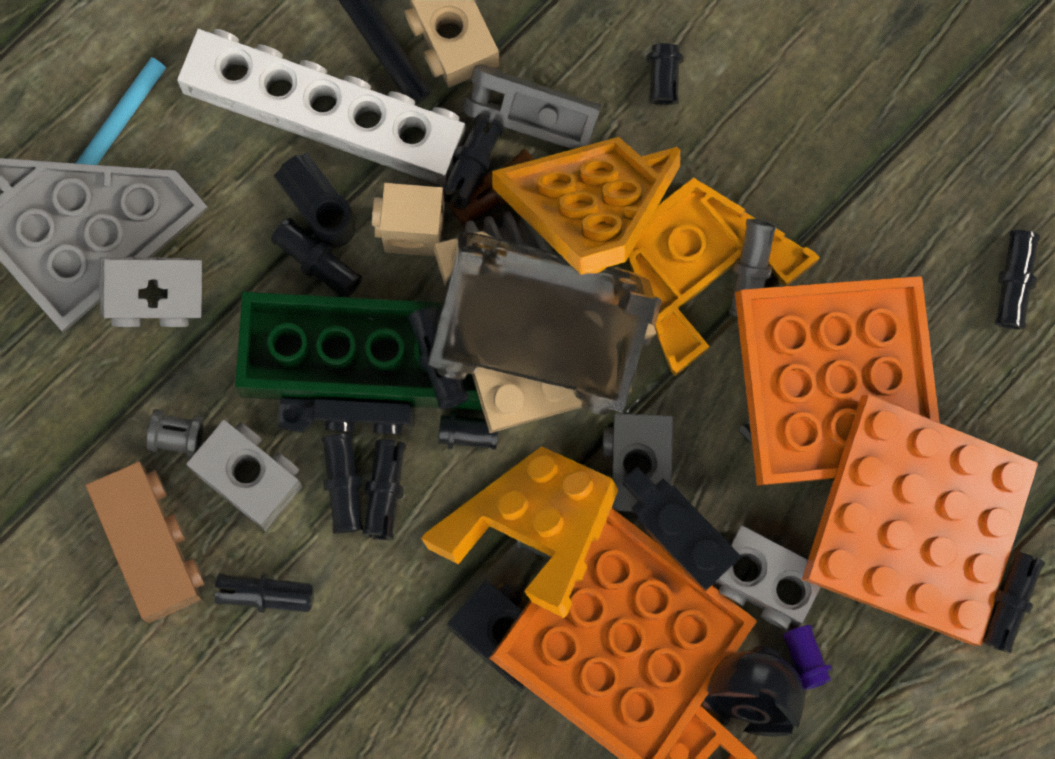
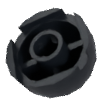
M756 646L752 650L739 651L725 657L715 667L707 688L709 693L704 699L703 706L717 721L727 726L730 717L749 722L743 732L769 737L788 736L792 734L794 725L798 729L805 700L803 683L798 672L790 663L781 658V654L770 647Z

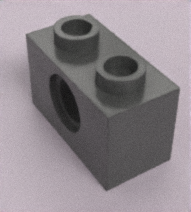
M614 414L613 427H604L603 456H612L611 475L606 476L612 478L618 488L612 508L623 517L638 518L631 510L638 501L622 485L623 480L628 476L623 468V462L626 458L632 455L642 456L648 461L650 466V472L646 476L655 485L663 478L671 485L673 416Z

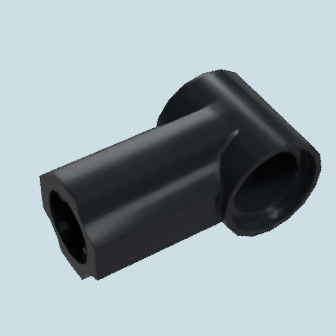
M307 152L302 155H295L283 163L279 171L274 174V178L313 229L319 242H327L332 248L346 245L355 233V220L348 202L336 192ZM330 213H339L344 216L342 223L335 228L327 229L320 225L322 219Z

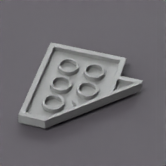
M0 158V189L3 192L0 194V262L63 333L99 303L100 257H153L208 210V206L177 171Z

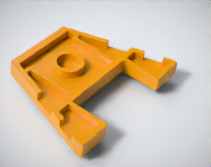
M694 177L657 206L627 258L639 292L658 297L662 300L655 330L670 371L674 376L678 375L709 349L707 342L679 309L731 269L735 264V260L740 259L746 231V220L756 219L746 213L744 208ZM776 228L768 265L772 266V273L783 286H789L814 266L820 257L811 249L803 248L785 237V233Z
M541 446L428 530L421 539L429 550L459 565L486 530L492 527L551 556L550 560L525 589V592L531 602L565 618L572 605L569 596L576 581L581 582L587 569V565L584 562L592 541H598L618 493V488L612 478Z

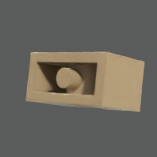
M409 0L410 8L404 11L408 24L415 37L423 34L429 50L424 51L427 64L435 78L440 75L443 76L448 88L470 79L475 65H487L493 68L499 66V51L474 0ZM448 23L456 24L462 29V32L457 37L451 39L443 38L437 33L442 25Z
M384 183L383 198L374 197L372 226H375V238H382L384 252L436 257L433 249L434 245L443 242L445 219L443 187Z

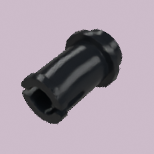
M669 43L652 45L651 53L647 54L646 57L647 62L651 63L649 103L663 106L678 104L679 64L684 62V56L680 54V47L678 45Z
M451 411L450 416L440 415L438 444H447V449L450 450L453 449V445L496 450L498 431L489 433L486 419L456 416V411Z

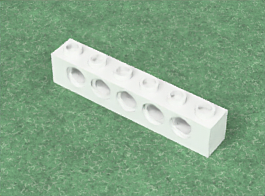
M201 29L197 30L177 79L183 94L444 187L454 167L453 156L457 148L462 147L466 137L465 123L460 122L459 116L455 113L439 107H434L432 111L415 106V101L412 98L398 92L390 91L388 96L370 90V84L353 76H345L344 80L327 75V70L324 67L311 61L301 60L300 64L282 59L283 54L266 45L258 44L255 49L238 43L239 39L235 35L224 30L213 29L212 33ZM233 65H243L248 68L247 74L240 80L231 81L224 77L227 69ZM285 80L292 84L291 90L284 96L277 97L268 93L269 87L276 81ZM321 96H330L337 101L334 108L328 112L315 111L312 108V104ZM371 111L380 115L379 123L372 128H363L356 124V119L364 112ZM410 127H417L425 132V137L416 144H408L400 139L401 133Z

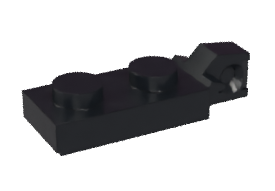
M280 399L278 426L281 429L304 433L313 424L326 422L325 431L354 432L355 424L374 425L373 433L402 435L403 426L414 427L415 410L409 404Z
M637 467L623 480L622 485L638 501L631 508L632 512L638 517L637 522L704 592L742 557L674 485L671 487L664 478L655 485Z

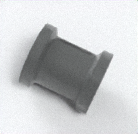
M154 409L148 428L147 451L155 453L158 449L183 452L191 459L201 446L204 418L195 415L190 420L166 416L163 410Z

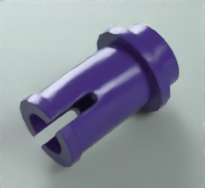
M811 625L793 629L782 635L784 641H786L795 669L802 680L804 691L817 688L831 681L828 672L832 671V667L829 664L825 665Z

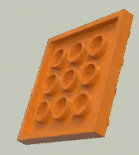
M922 276L744 289L735 292L757 486L834 479L862 395H872L940 423Z
M862 395L801 580L972 646H982L995 604L994 598L1002 582L1038 463L872 395Z
M611 507L598 541H592L584 562L587 565V569L581 582L576 581L569 596L572 605L566 617L562 618L530 600L489 659L619 759H665L708 695L707 688L715 667L725 657L737 652L757 620L728 597L721 595L720 591L714 586H711L704 592L656 541Z

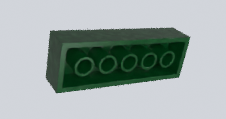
M242 292L235 388L241 398L391 403L439 409L427 370H422L418 359L422 354L412 325L408 320L410 314L420 309L438 307L439 316L449 345L456 347L458 358L455 362L465 391L469 396V400L465 403L449 409L483 411L450 303Z

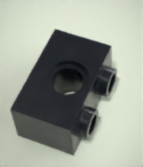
M485 580L447 623V626L452 633L522 692L526 687L489 659L499 645L492 634L494 627L503 620L515 622L522 612L517 607L522 599L503 582L500 581L494 587L489 581Z

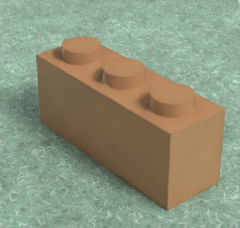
M139 461L85 485L140 616L145 622L149 624L202 600L197 588L205 585L203 577L194 558L187 561L184 559L178 543L186 539L175 514L166 516L160 499L166 497L167 494L156 470L148 473Z

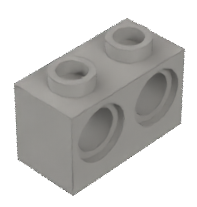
M741 525L731 546L742 556L741 558H749L755 562L758 567V577L752 582H743L734 575L733 568L731 567L714 584L720 587L719 593L728 597L738 606L743 607L747 601L762 609L761 617L769 623L787 630L789 624L798 628L803 623L821 588L801 580L808 560ZM784 580L795 582L801 589V601L795 605L783 603L776 593L779 582Z

